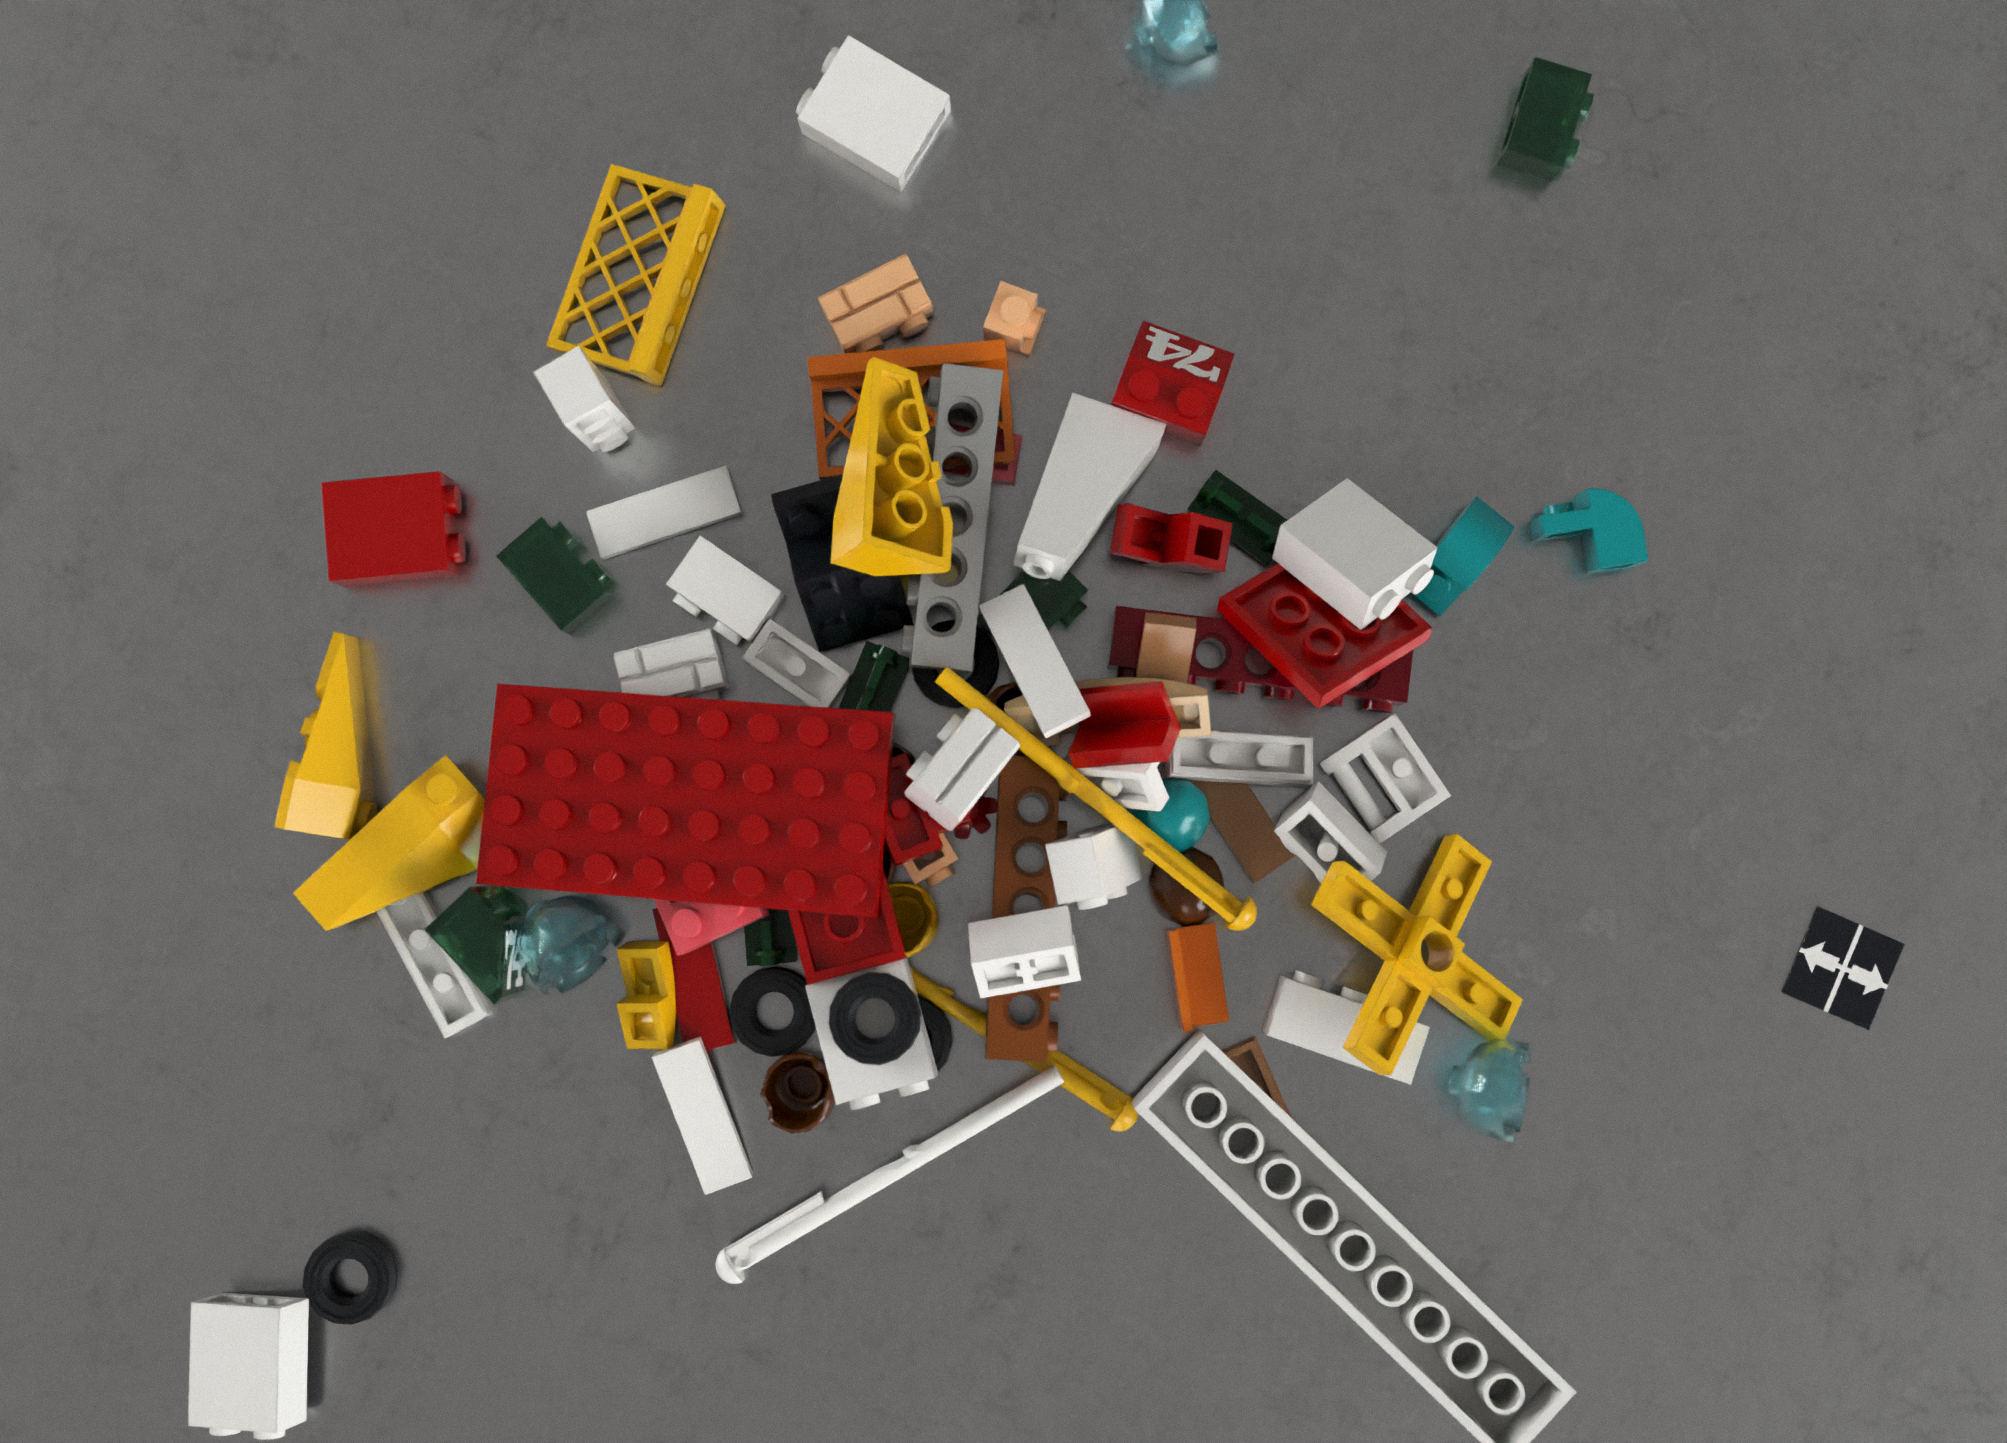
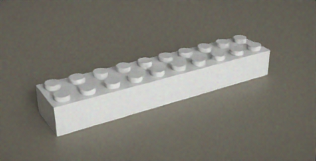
M1198 1029L1133 1098L1131 1104L1137 1113L1481 1443H1530L1577 1393L1201 1030Z

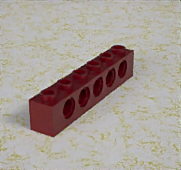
M1116 606L1114 609L1107 669L1117 670V677H1136L1145 613L1149 612L1197 618L1187 679L1188 684L1195 685L1196 680L1215 682V691L1230 694H1244L1245 686L1265 689L1264 697L1289 701L1294 700V693H1301L1272 664L1265 674H1255L1250 671L1246 665L1245 658L1248 650L1255 647L1226 619ZM1211 642L1220 648L1222 660L1218 667L1207 668L1198 662L1196 649L1200 643ZM1413 650L1370 676L1363 687L1354 686L1325 704V706L1343 707V700L1349 699L1363 701L1362 710L1392 713L1393 705L1399 706L1407 703Z

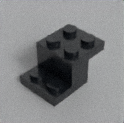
M843 474L771 494L773 507L786 541L795 585L819 652L902 629L904 625L913 626L909 606L906 605V596L899 575L872 576L831 564L833 518Z

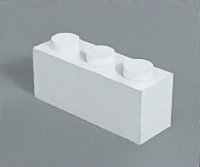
M579 346L534 371L535 376L563 424L592 452L599 449L602 452H608L619 447L627 441V433L635 429L634 424L607 378Z
M1297 970L1293 979L1280 975L1262 1032L1267 1036L1374 1072L1342 1048L1368 995L1344 986L1340 995L1323 990V979ZM1416 1022L1392 1075L1384 1076L1410 1085L1412 1084L1430 1029L1429 1026Z

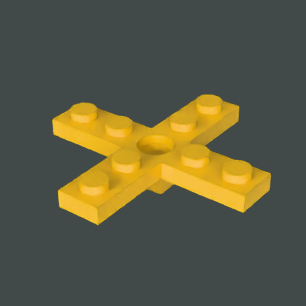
M1458 834L1444 836L1409 910L1344 860L1332 862L1311 903L1314 908L1384 960L1342 1047L1378 1075H1392L1429 995L1490 1042L1505 1041L1523 1001L1520 996L1462 952L1465 943L1457 938V935L1492 861ZM1423 939L1429 949L1427 965H1425L1421 956Z

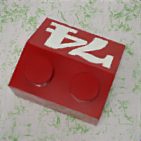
M1143 321L1128 356L1111 405L1165 423L1164 433L1201 446L1222 393L1234 353Z

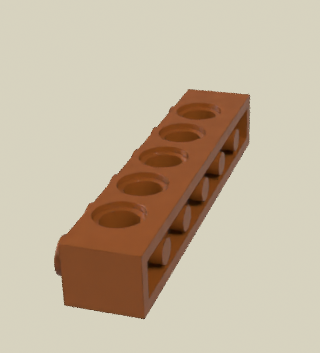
M1012 756L998 776L991 919L1015 915L1013 909L1014 902L1023 895L1035 897L1040 902L1042 910L1054 908V900H1057L1045 845L1067 836V821L1058 820L1059 801H1068L1069 793L1060 786L1053 776L1028 756ZM1026 797L1039 798L1045 804L1046 816L1038 822L1026 821L1018 810L1020 801ZM1024 846L1038 848L1044 857L1043 867L1036 872L1022 870L1016 862L1017 851ZM1060 984L988 997L985 1059L1047 1062V1052H1057L1058 1022L1049 1021L1050 1001H1059ZM1018 995L1029 996L1037 1006L1036 1017L1026 1025L1017 1024L1009 1015V1004Z

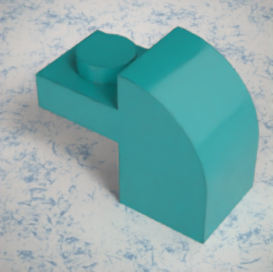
M1586 489L1575 496L1577 510H1574L1573 503L1549 505L1543 507L1544 515H1540L1529 522L1532 541L1580 535L1586 573L1631 568L1648 561L1644 529L1638 513L1626 499L1608 490Z
M1476 496L1440 538L1436 545L1438 548L1431 565L1434 574L1427 586L1414 596L1441 616L1464 590L1467 591L1488 567L1507 542L1515 527Z

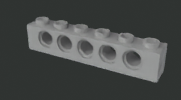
M943 363L939 377L930 376L927 406L936 407L934 427L930 426V430L925 435L932 462L938 461L942 478L937 480L942 506L958 509L964 517V526L959 531L952 532L951 558L956 561L959 567L957 579L951 582H943L938 580L933 573L919 574L918 576L909 575L906 605L915 606L913 626L904 625L901 655L910 656L909 667L943 671L948 666L954 672L969 673L972 671L1003 370ZM954 409L967 410L973 416L974 427L967 432L954 430L948 422V413ZM949 458L962 459L969 468V477L961 482L949 480L943 473V462ZM936 605L947 607L954 617L952 628L947 632L934 631L928 625L926 619L929 608Z

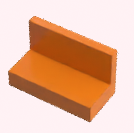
M1215 922L1164 929L1179 1028L1183 1032L1193 1031L1195 1026L1229 1022Z

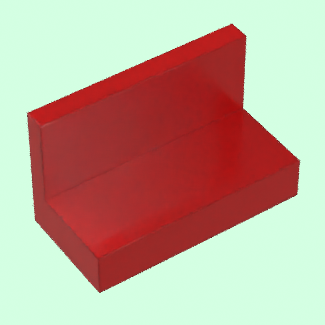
M1162 681L1079 689L1091 716L1078 722L1079 729L1068 752L1074 768L1167 762L1169 760L1181 727Z

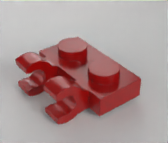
M906 753L892 757L885 843L895 867L942 849L943 844L939 834L950 832V830L945 829L930 817L927 811H923L905 796V790L913 782L906 775L912 767ZM969 813L953 830L969 824L968 821L971 819Z

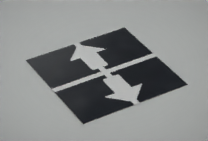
M1818 906L1782 993L1870 1030L1905 944Z

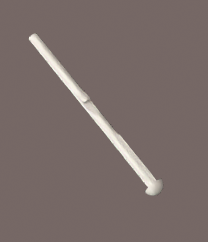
M1056 1065L1051 1066L921 1144H914L902 1150L904 1156L876 1169L824 1200L821 1191L733 1244L723 1248L715 1262L719 1277L731 1284L744 1282L745 1269L1064 1083L1065 1081Z

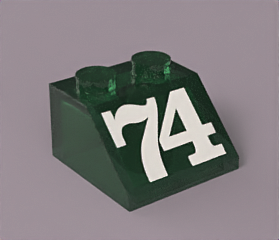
M492 885L473 886L460 895L424 930L493 1004H498L516 998L524 991L527 920L519 912L523 907L521 902L506 887L501 886L497 889Z

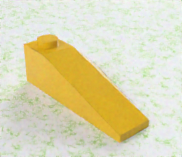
M875 357L871 358L867 364L834 512L831 564L872 576L946 573L951 570L953 521L949 506L943 507L937 480L942 478L938 461L932 462L925 434L930 430V425L918 375L915 371Z
M333 632L315 685L316 698L321 700L318 710H314L309 718H304L300 734L304 737L305 750L301 763L290 761L274 827L351 839L377 815V804L372 802L375 791L358 638Z
M445 755L399 793L296 889L293 894L324 930L330 931L384 909L385 906L414 894L418 895L448 880L477 871L485 799Z

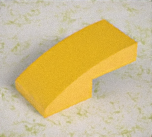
M627 941L616 949L627 996L616 1003L627 1049L668 1050L674 1044L676 1020L675 982L668 941Z

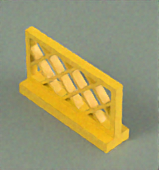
M611 164L546 346L551 350L564 354L579 346L593 363L637 376L645 382L662 387L726 207L713 189L698 184H693V187H689ZM621 180L636 184L643 199L620 211L615 197ZM647 188L656 190V192L649 194ZM672 195L686 199L681 214L663 224L655 205ZM649 209L657 228L633 240L625 221ZM619 225L627 244L603 256L598 245L602 233ZM672 232H674V233H673V236H672V239H671L670 236H669V234L672 233ZM662 238L668 249L663 262L647 269L639 250ZM632 254L641 273L617 286L609 266ZM602 270L611 290L587 301L582 291L586 278ZM658 277L656 284H654L653 279ZM646 283L651 294L648 306L631 315L623 295ZM616 300L624 320L601 331L593 311ZM586 316L594 336L577 345L565 342L564 339L569 325ZM639 323H641L640 329H639V331H638V328H637L636 325H638ZM629 329L635 343L629 360L626 361L614 357L606 341ZM599 345L602 353L591 349Z

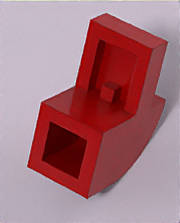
M1130 503L1118 504L1110 553L1139 560L1141 565L1191 573L1225 572L1233 523L1193 512L1167 514Z

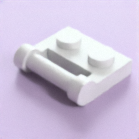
M1395 713L1319 763L1327 776L1331 773L1333 774L1370 829L1368 832L1378 844L1451 796ZM1359 755L1398 810V812L1387 819L1348 763Z

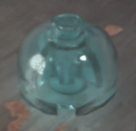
M1137 0L1140 17L1132 20V23L1143 48L1152 45L1162 59L1173 64H1190L1220 52L1216 31L1209 34L1206 27L1209 24L1208 17H1210L1204 0Z
M568 895L551 900H543L535 904L526 915V921L517 939L518 960L526 975L543 994L550 995L548 988L554 986L563 993L586 981L602 967L607 959L599 954L607 947L609 941L616 947L619 941L620 928L603 908L590 899Z
M1501 1039L1489 1040L1479 1043L1469 1051L1463 1067L1453 1066L1449 1083V1095L1458 1097L1459 1114L1464 1122L1480 1135L1499 1141L1516 1143L1515 1131L1520 1132L1529 1090L1530 1078H1526V1073H1522L1524 1063L1531 1064L1532 1046L1530 1043Z

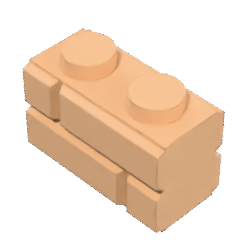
M906 253L817 297L844 354L882 350L885 347L883 340L901 332L903 337L914 335L926 328L929 324L927 318L934 315L932 303Z

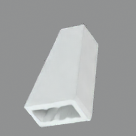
M1072 392L1021 534L1013 565L1022 568L1027 574L1035 578H1053L1061 581L1156 456L1166 424Z

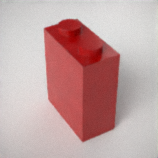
M437 471L321 483L329 582L348 587L460 576L459 563L465 562L466 548L462 533H457L455 514L461 513L462 499L458 485L453 484L450 477Z

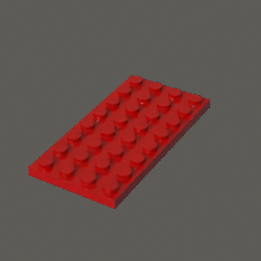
M497 684L476 884L878 918L896 714L881 711Z

